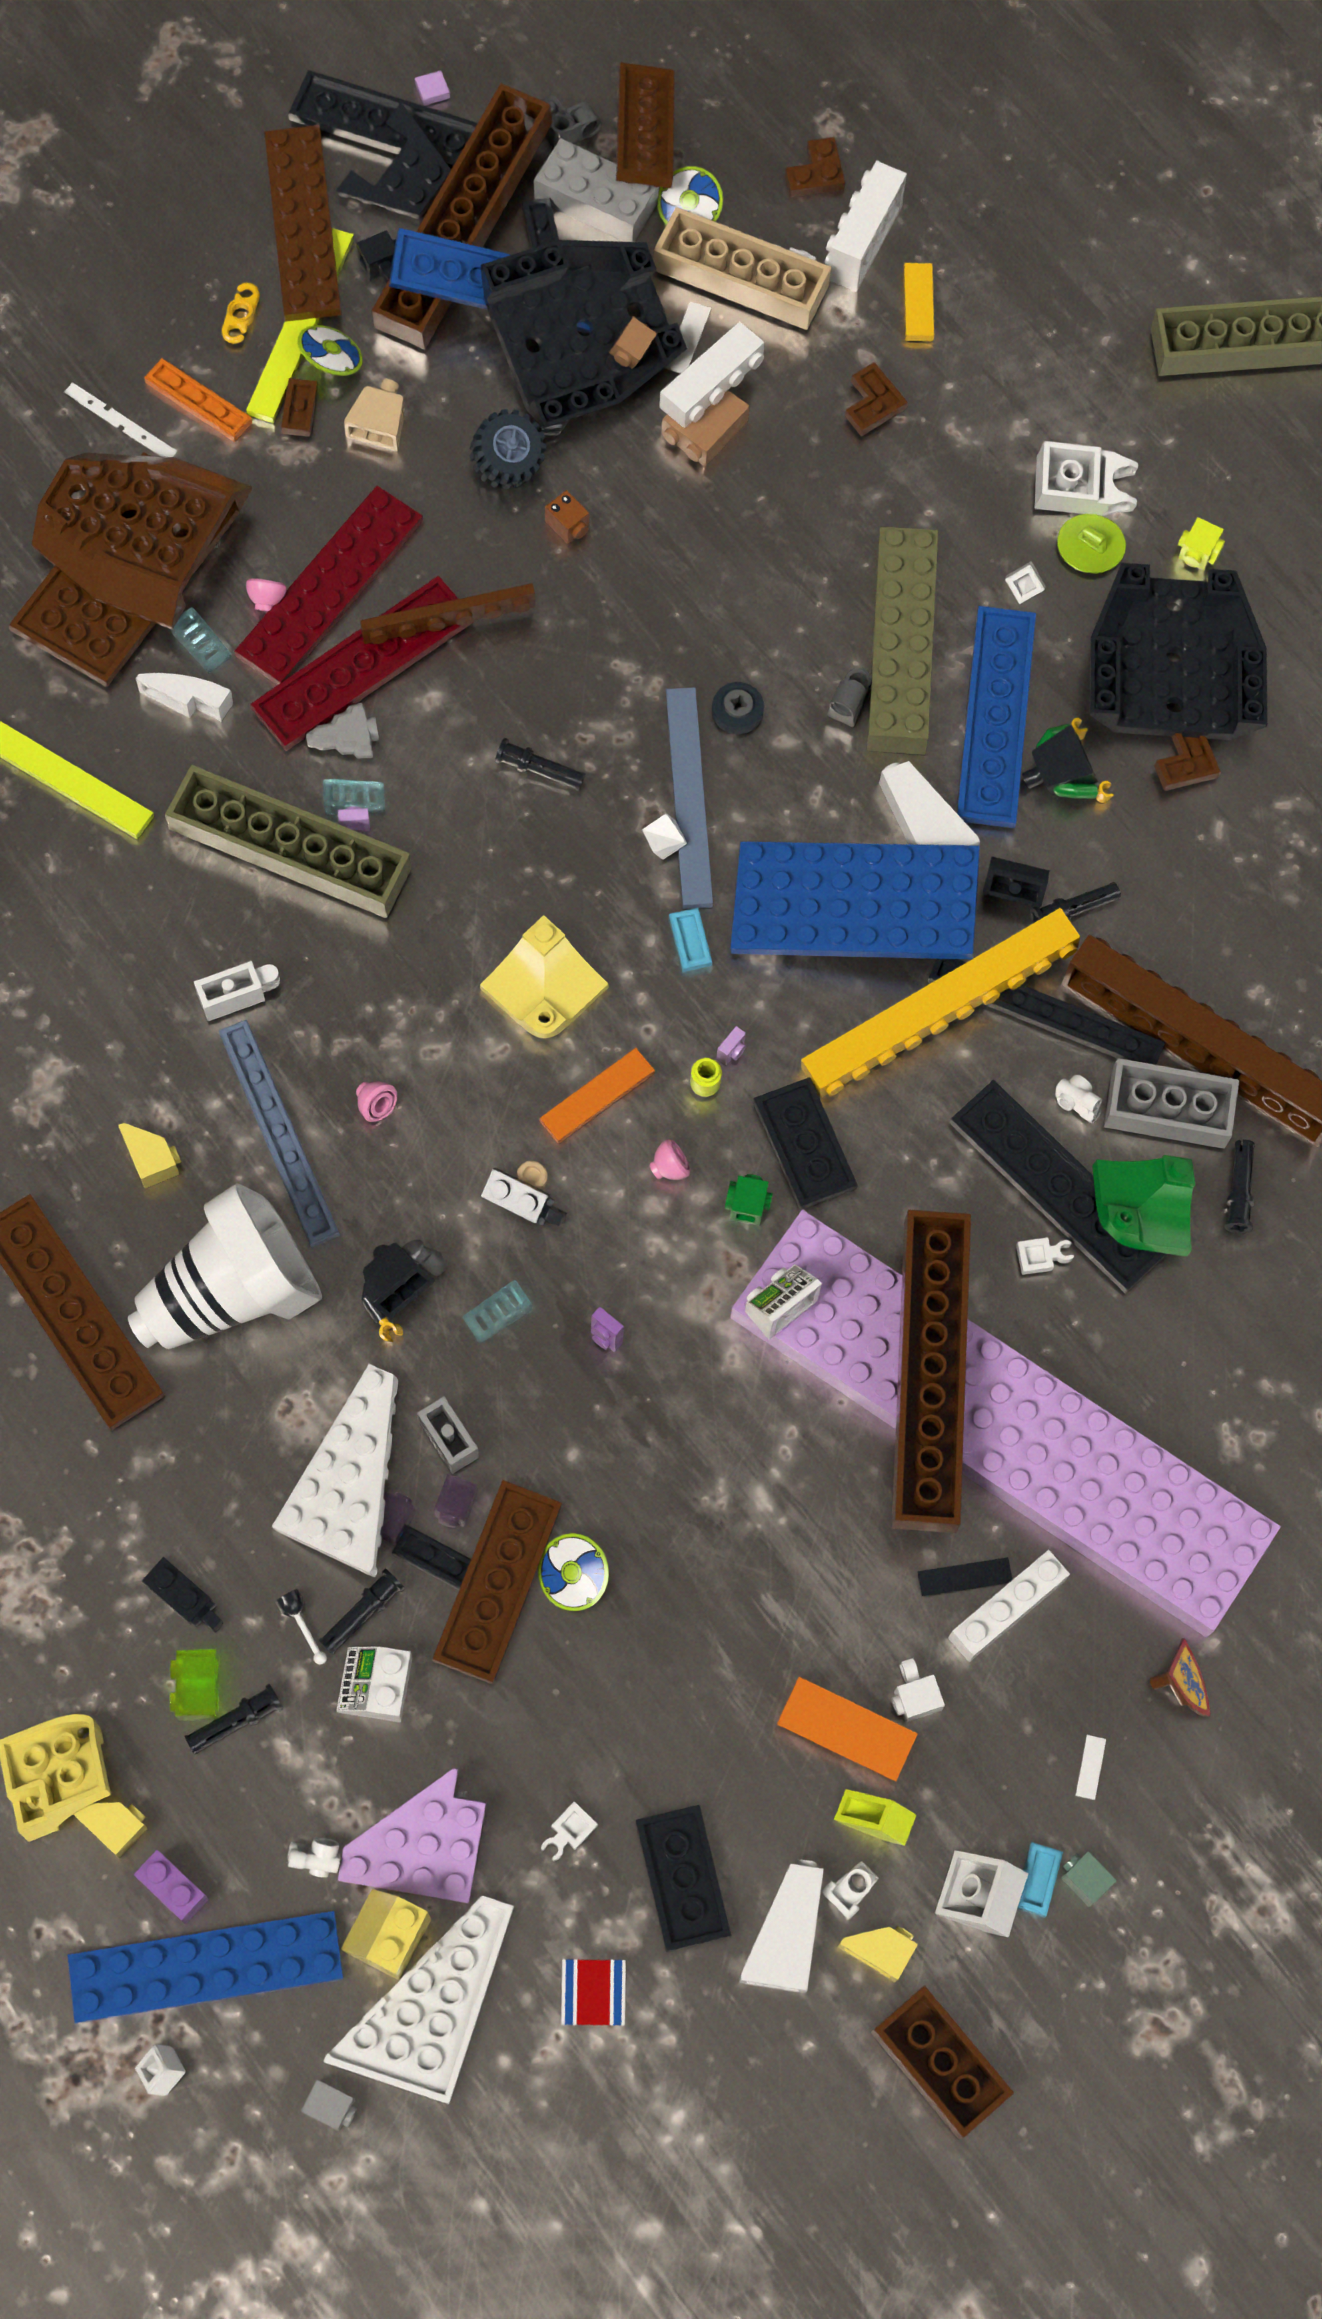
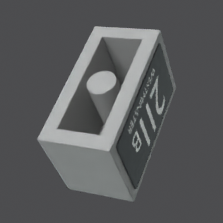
M444 1396L417 1412L419 1424L452 1474L479 1458L478 1447Z

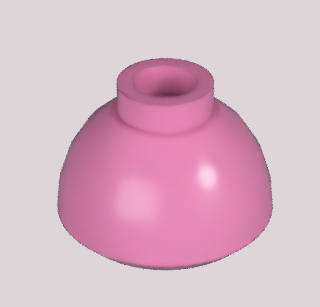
M254 578L246 581L248 596L255 604V610L270 611L272 606L283 599L287 589L284 583Z
M382 1081L363 1082L356 1091L358 1109L361 1115L369 1122H377L384 1119L392 1112L396 1105L397 1091L389 1083Z
M670 1139L662 1142L655 1152L654 1161L650 1163L653 1174L657 1179L665 1177L671 1180H679L690 1175V1166L681 1148L675 1141Z

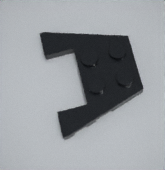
M400 103L386 121V126L407 141L375 186L351 170L337 188V193L342 197L355 198L366 204L371 205L372 203L386 207L387 210L421 219L435 200L451 169L405 106Z

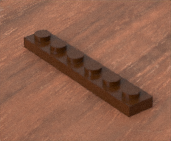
M530 583L360 620L364 644H381L387 641V639L396 637L408 638L419 632H436L444 627L456 624L467 625L474 620L484 618L495 619L502 614L511 612L523 613L535 607V591L533 584Z

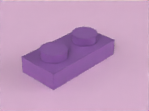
M599 1306L591 1316L592 1339L601 1348L606 1350L609 1347L612 1351L616 1352L623 1344L624 1326Z

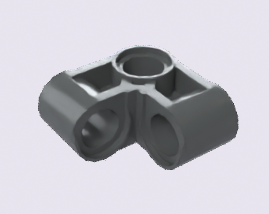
M552 94L541 99L551 104L552 125L545 137L552 147L556 146L560 138L575 144L583 139L594 136L602 127V121L587 102H581L572 107L565 108Z
M856 668L847 673L844 680L839 683L829 704L827 717L853 728L856 726L870 692L872 679L866 669Z

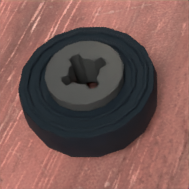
M733 682L724 685L718 690L713 698L711 710L714 721L721 729L728 733L739 735L749 733L759 725L763 719L765 706L762 695L755 687L748 683Z

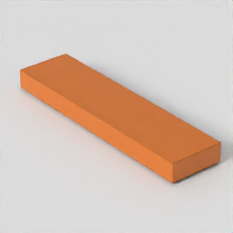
M163 358L144 377L146 384L233 442H236L252 424L251 416Z
M635 1048L540 1117L539 1122L557 1144H560L654 1075L655 1070L638 1049Z

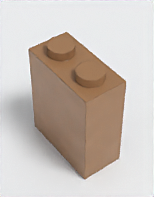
M727 390L717 404H711L697 422H691L686 428H683L667 414L662 419L661 434L669 444L677 445L685 451L691 460L698 461L706 467L748 422L750 406Z

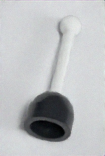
M295 1589L278 1598L275 1603L279 1610L286 1616L295 1617L315 1654V1663L324 1664L327 1656L319 1650L300 1614L304 1602L299 1590Z

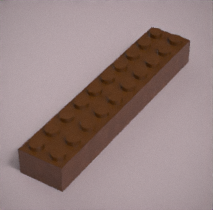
M500 83L416 232L482 248L552 125L551 104ZM389 279L371 310L375 328L425 350L452 301L389 287Z
M1088 935L1071 959L1061 983L1062 986L1127 1027L1166 1042L1163 1050L1198 1072L1238 1079L1237 1096L1319 1148L1322 1143V1080L1319 1079L1315 1072L1299 1067L1285 1053L1272 1050L1266 1046V1043L1261 1038L1254 1035L1250 1036L1242 1031L1234 1021L1223 1019L1215 1014L1214 1010L1207 1004L1198 1003L1188 997V994L1180 987H1172L1164 982L1158 973L1152 970H1145L1137 965L1131 956L1118 953L1104 939Z
M908 1210L904 1220L892 1529L956 1533L961 1524L971 1214Z

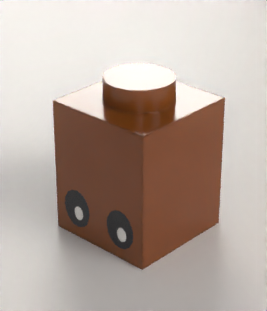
M567 490L545 506V522L567 544L575 538H582L587 533L590 513Z

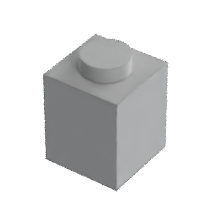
M316 2080L301 2112L340 2131L343 2125L349 2127L357 2108L352 2106L355 2101L353 2097Z

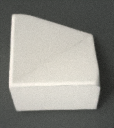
M1032 561L1008 574L1005 578L1019 604L1045 590V584Z
M664 814L642 829L652 851L663 860L687 844L676 820L668 814Z
M157 2044L152 2046L135 2068L148 2094L163 2096L172 2090L186 2072L172 2047Z

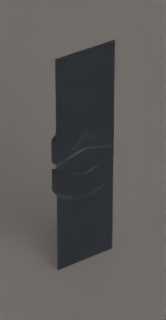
M1008 1557L917 1571L922 1596L1005 1584L1013 1580Z

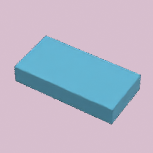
M699 908L669 914V921L682 971L686 972L712 966V958Z
M1034 1842L1030 1843L1023 1871L1028 1873L1017 1909L1042 1917L1047 1916L1063 1855L1062 1851Z

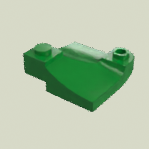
M1169 1155L1143 1161L1097 1159L1092 1165L1097 1213L1101 1226L1118 1243L1124 1246L1187 1257L1192 1251L1190 1214L1192 1191L1195 1186L1192 1159Z

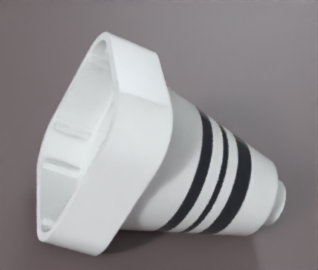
M236 1183L204 1204V1211L209 1222L135 1296L137 1311L128 1316V1322L135 1336L145 1347L149 1348L159 1342L164 1348L172 1349L270 1313L290 1320L322 1300V1293L318 1283L277 1211L264 1196Z

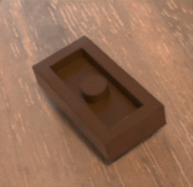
M289 378L281 424L282 434L311 436L318 390L317 381Z

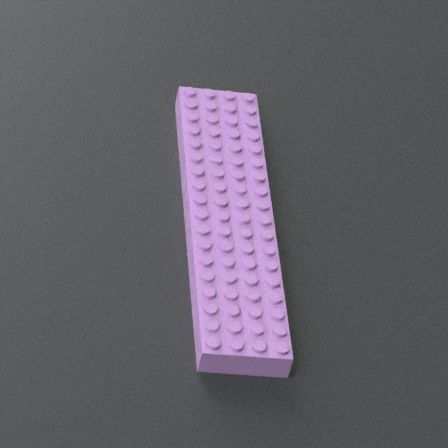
M801 1210L733 1305L730 1318L896 1429L902 1275L804 1210ZM796 1264L822 1283L818 1301L772 1338L768 1339L746 1314L745 1306L748 1301L746 1297L757 1287L761 1286L764 1289L772 1283L771 1277L783 1267L788 1270ZM970 1320L967 1321L962 1474L1208 1638L1220 1623L1281 1526Z

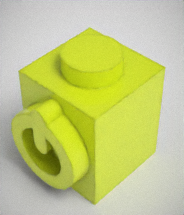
M1197 517L1191 530L1185 529L1178 542V546L1182 547L1178 558L1187 565L1198 567L1202 570L1206 568L1208 563L1214 565L1225 544V541L1220 539L1224 529Z

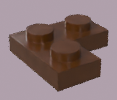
M835 137L808 140L807 150L811 164L786 167L785 176L790 197L845 189V180Z
M875 362L852 375L851 382L864 399L846 409L845 417L860 436L865 435L907 409L908 402Z
M1175 733L1171 737L1179 755L1159 759L1154 765L1164 791L1217 779L1221 774L1205 736L1192 738L1183 737L1182 734Z

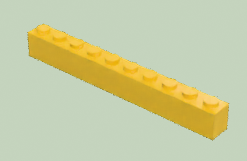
M1060 907L802 1058L801 1069L807 1078H811L820 1098L827 1094L833 1096L839 1093L847 1082L853 1079L859 1081L871 1072L870 1069L876 1065L881 1064V1066L890 1063L896 1058V1054L905 1048L908 1051L916 1048L922 1043V1039L929 1034L937 1035L943 1032L949 1026L948 1023L953 1020L967 1018L974 1012L975 1007L982 1003L988 1005L994 1002L1004 990L1018 988L1026 981L1025 978L1033 973L1037 975L1042 974L1057 959L1062 958V960L1071 957L1078 950L1080 935Z

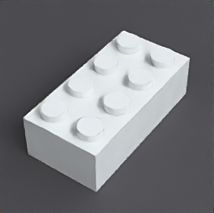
M878 161L875 162L871 171L866 170L861 181L862 188L860 192H854L849 205L850 211L848 214L843 213L838 224L839 231L837 235H831L826 247L829 253L824 264L831 266V282L857 292L902 207L907 173Z

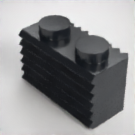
M991 856L983 893L984 895L989 894L991 897L994 895L996 898L1001 897L1002 900L1007 898L1008 901L1013 900L1014 903L1017 901L1020 904L1024 902L1025 905L1030 904L1032 907L1036 905L1037 908H1040L1047 888L1050 870Z

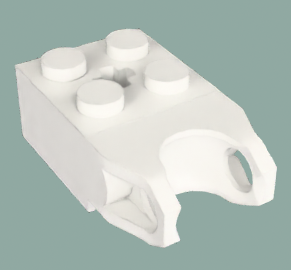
M1044 441L1037 455L1034 509L1096 514L1100 516H1108L1119 512H1131L1137 505V499L1118 490L1113 484V479L1135 475L1138 463L1115 452L1103 451L1101 447Z

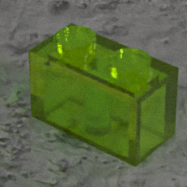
M216 1649L176 1650V1660H171L170 1662L171 1680L176 1679V1692L170 1693V1712H175L178 1721L217 1719L219 1654Z

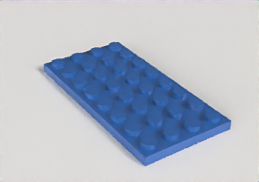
M740 842L731 952L732 954L973 959L980 846Z

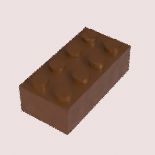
M925 1985L870 2032L959 2140L965 2138L1014 2094L1012 2089Z

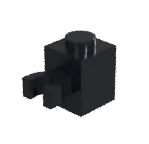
M387 230L356 243L358 260L369 280L382 276L385 284L390 279L396 239L392 240Z

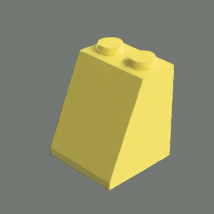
M372 1889L341 1951L400 1981L431 1918L428 1911L399 1896Z

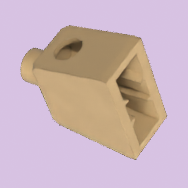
M384 379L380 389L370 386L363 388L344 420L346 437L398 451L405 406L404 397L396 394L399 385L395 381Z

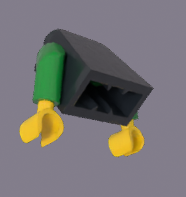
M1080 718L1073 719L1071 725L1064 724L1047 729L1037 743L1036 748L1032 751L1037 766L1023 772L1022 776L1028 789L1044 783L1051 795L1075 799L1096 798L1097 801L1106 803L1114 796L1112 793L1106 794L1103 792V790L1111 787V783L1103 781L1098 787L1095 784L1098 780L1081 743L1088 729H1078L1082 723Z

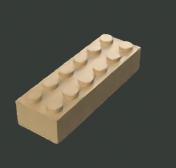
M678 207L673 211L653 252V260L657 268L656 272L805 330H808L829 287L831 266Z

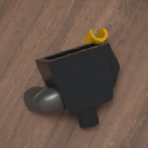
M412 1240L402 1247L398 1243H392L390 1246L379 1245L373 1251L374 1259L363 1269L365 1283L361 1300L374 1322H379L381 1325L379 1335L385 1341L393 1342L389 1335L391 1328H393L398 1336L403 1335L402 1327L397 1323H390L387 1317L391 1320L435 1282V1279L427 1271L437 1276L442 1274L447 1267V1262L443 1259L441 1252L425 1247L421 1240Z

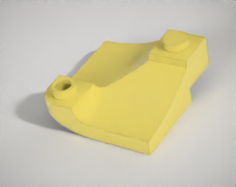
M544 915L522 935V939L510 954L480 984V989L530 1034L539 1038H550L559 1034L609 988V983L585 961L567 940L565 934ZM539 1019H550V1021L547 1023H542L539 1021Z
M71 1714L61 1716L0 1739V1761L7 1797L13 1803L18 1832L28 1842L58 1831L59 1825L71 1815L111 1795L101 1745L104 1744L101 1728L88 1715ZM86 1733H89L85 1739H82Z

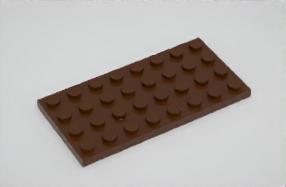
M145 452L141 454V456H150ZM229 509L195 571L240 512ZM126 511L122 517L132 518L136 515L137 511ZM179 530L174 536L183 538L188 534L189 530ZM54 566L11 621L9 628L15 634L103 686L108 687L156 623L96 601Z

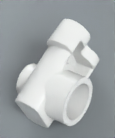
M1074 1075L1069 1081L1064 1078L1058 1083L1055 1093L1058 1104L1067 1111L1075 1110L1080 1114V1117L1093 1124L1101 1114L1099 1107L1102 1103V1098L1092 1093L1091 1084L1080 1075Z
M323 1837L314 1838L312 1847H308L306 1844L291 1842L287 1857L288 1867L310 1869V1874L318 1877H328L330 1872L337 1873L340 1863L339 1843Z
M860 1861L836 1883L831 1880L821 1892L850 1920L860 1910L857 1905L879 1878L863 1861ZM855 1875H862L865 1878V1884L862 1887L854 1886L852 1879Z

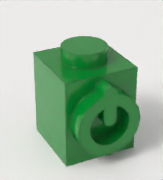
M747 1174L745 1177L738 1176L737 1182L730 1181L725 1203V1210L731 1211L730 1220L760 1226L763 1210H770L773 1193L767 1192L769 1182L763 1181L762 1177L753 1174Z

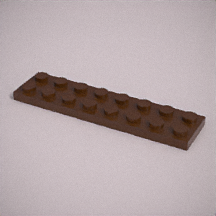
M320 125L264 131L285 322L342 315Z
M31 1194L0 1212L1 1266L110 1431L165 1397L163 1391Z

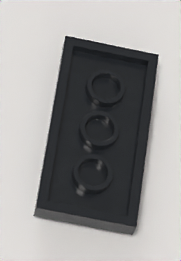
M810 1077L753 1098V1104L800 1210L857 1189L858 1184Z
M700 1805L635 1820L666 1953L731 1937Z

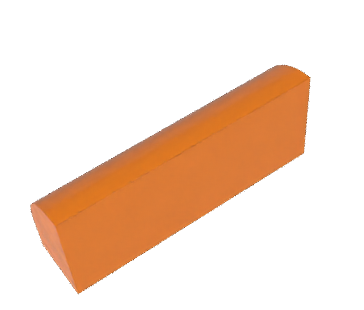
M798 1677L777 1725L895 1782L918 1733L801 1677Z

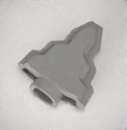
M363 703L348 706L346 712L335 715L331 723L319 725L308 732L306 739L309 747L320 750L336 749L342 755L354 754L357 759L373 758L372 742L379 741L375 716L367 718Z

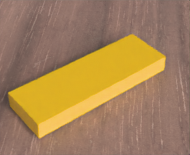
M904 263L905 341H933L932 263Z

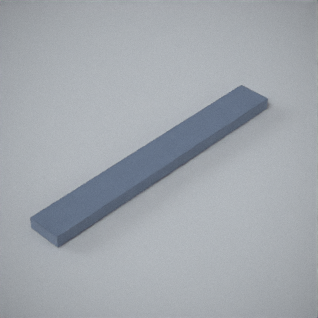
M695 687L666 689L675 818L687 842L686 845L678 849L683 909L712 908L713 898Z
M247 1019L219 1030V1035L310 1247L312 1248L339 1237L340 1234Z

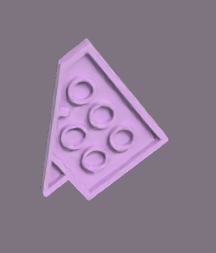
M459 1768L451 1769L344 1846L338 1881L469 1903L486 1802L454 1797Z

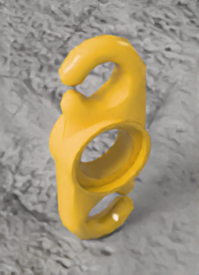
M242 283L237 287L239 292L251 290L252 296L243 298L240 293H236L234 300L228 305L221 331L224 340L228 343L238 344L242 342L245 338L242 334L247 332V327L254 320L260 293L258 287L253 283ZM239 308H244L249 312L243 318H237L233 313ZM239 329L242 334L233 337L229 335V331Z

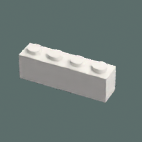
M738 322L660 392V408L683 428H686L691 422H697L703 416L705 410L711 404H717L731 386L736 387L750 369L754 370L759 367L764 359L765 342L741 322Z
M1050 1550L1046 1551L951 1632L948 1639L965 1659L971 1662L1062 1585L1070 1573Z

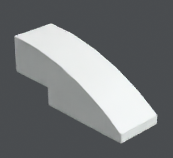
M169 673L139 674L136 678L140 693L188 718L197 709L222 722L233 705L231 690L200 678Z

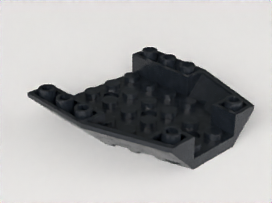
M557 240L480 266L484 302L526 410L543 429L621 403L687 350L678 323L669 325L652 281L651 275L657 268L647 242ZM629 306H636L641 312V317L637 320L657 333L633 369L629 366H622L609 353L626 325L632 319L628 314ZM577 323H586L590 328V335H581L577 330ZM526 340H535L539 345V351L536 353L530 352L526 348Z
M1121 563L1091 635L1090 715L1112 731L1119 733L1174 736L1175 733H1180L1183 737L1199 738L1200 736H1205L1207 739L1233 740L1267 727V647L1237 571L1208 569L1204 581L1150 578V565ZM1176 603L1181 607V610L1171 611L1167 604ZM1176 653L1181 657V660L1177 662L1168 659L1167 654ZM1175 703L1180 706L1181 711L1171 712L1166 705Z

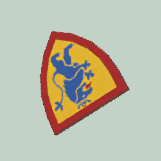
M1182 1638L1167 1672L1151 1677L1150 1685L1154 1690L1170 1686L1180 1705H1187L1198 1715L1211 1717L1209 1699L1199 1665L1185 1638Z

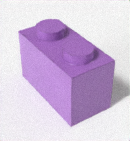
M158 1850L133 1874L185 1924L209 1900Z

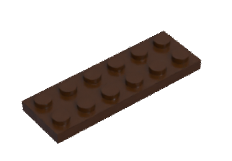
M620 62L616 181L671 188L673 182L674 70Z
M502 1480L432 1658L433 1662L493 1684L560 1510L561 1502Z

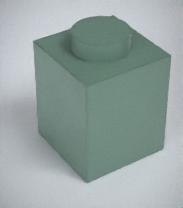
M1089 1851L1082 1857L1076 1853L1063 1866L1067 1872L1061 1877L1088 1907L1092 1906L1117 1881Z

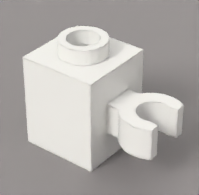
M914 1658L902 1661L899 1667L906 1684L897 1686L894 1691L895 1696L891 1698L897 1716L902 1715L906 1723L942 1711L945 1704L935 1676L931 1675L920 1679Z

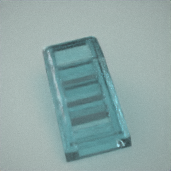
M193 607L181 614L173 630L171 629L172 634L208 673L232 657L228 649ZM201 631L202 634L191 641L190 638ZM206 641H210V643L203 647L201 650L198 649V647H200ZM217 649L218 652L208 660L205 658L206 655Z
M340 779L323 780L325 815H337L338 810H345L351 806H358L362 809L368 808L369 813L385 812L383 782ZM375 791V803H370L369 792ZM357 792H363V802H358ZM339 793V801L333 800V794ZM345 793H351V801H345Z
M514 1280L464 1315L463 1320L477 1341L482 1343L531 1312L532 1304L517 1281ZM511 1295H513L519 1303V1306H517L516 1308L513 1306V1304L508 1298ZM502 1302L509 1313L504 1315L497 1304ZM489 1309H491L497 1317L498 1321L496 1323L492 1321V1319L486 1312ZM481 1316L488 1326L485 1331H483L475 1319L476 1317Z

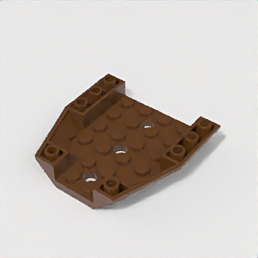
M83 453L64 460L38 504L31 545L96 601L173 630L186 607L182 596L183 590L229 509L240 512L252 490V486L177 458ZM80 490L86 492L80 499L71 498L74 492ZM126 511H137L136 515L132 518L122 517ZM179 530H189L188 534L183 538L174 536Z

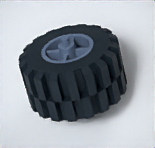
M504 409L498 415L496 412L490 414L488 419L485 418L480 424L470 443V449L473 450L470 454V461L476 462L473 466L475 472L481 471L483 474L480 478L484 482L487 478L492 481L491 486L497 487L499 483L502 484V489H509L511 485L514 488L520 487L523 482L527 483L544 461L545 455L543 453L546 451V443H542L545 435L543 431L538 433L537 429L540 425L536 421L533 424L529 421L531 416L526 413L523 417L519 416V410L513 409L511 414H508V409Z

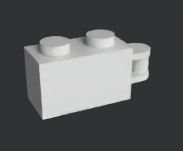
M252 961L194 981V985L206 1019L211 1021L264 1002L263 992L276 988L280 984V977L276 966L267 964L255 969Z

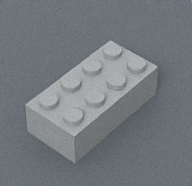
M561 138L534 179V200L549 197L553 209L624 242H635L658 205L659 187L616 181L615 163Z
M1118 1058L1111 1074L1104 1127L1225 1149L1232 1137L1239 1080Z

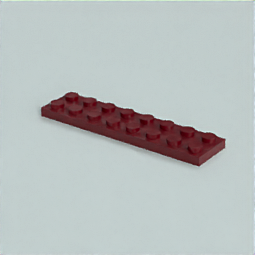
M376 486L290 585L283 599L272 606L271 610L266 613L235 649V657L277 685L292 676L421 525L423 515L379 486Z
M438 575L380 616L458 599V597ZM472 623L447 626L436 632H419L408 638L396 637L387 639V641L381 644H364L362 632L359 629L250 704L251 710L285 751H288L304 740L308 732L319 725L327 724L335 715L346 711L348 706L354 705Z

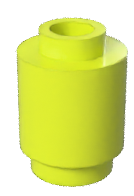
M702 1058L693 1064L690 1085L697 1095L708 1097L714 1095L719 1090L722 1069L719 1063L711 1058Z

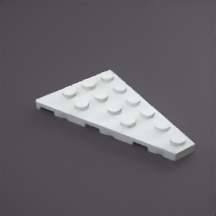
M369 1364L273 1523L272 1528L289 1538L375 1578L378 1573L376 1559L378 1547H381L380 1529L383 1526L385 1510L383 1494L385 1480H388L389 1470L387 1463L390 1459L392 1445L390 1429L392 1415H395L396 1405L394 1398L397 1394L398 1379L394 1374Z
M481 1896L454 1926L422 1956L417 1964L325 2056L324 2063L450 2104L514 1906Z

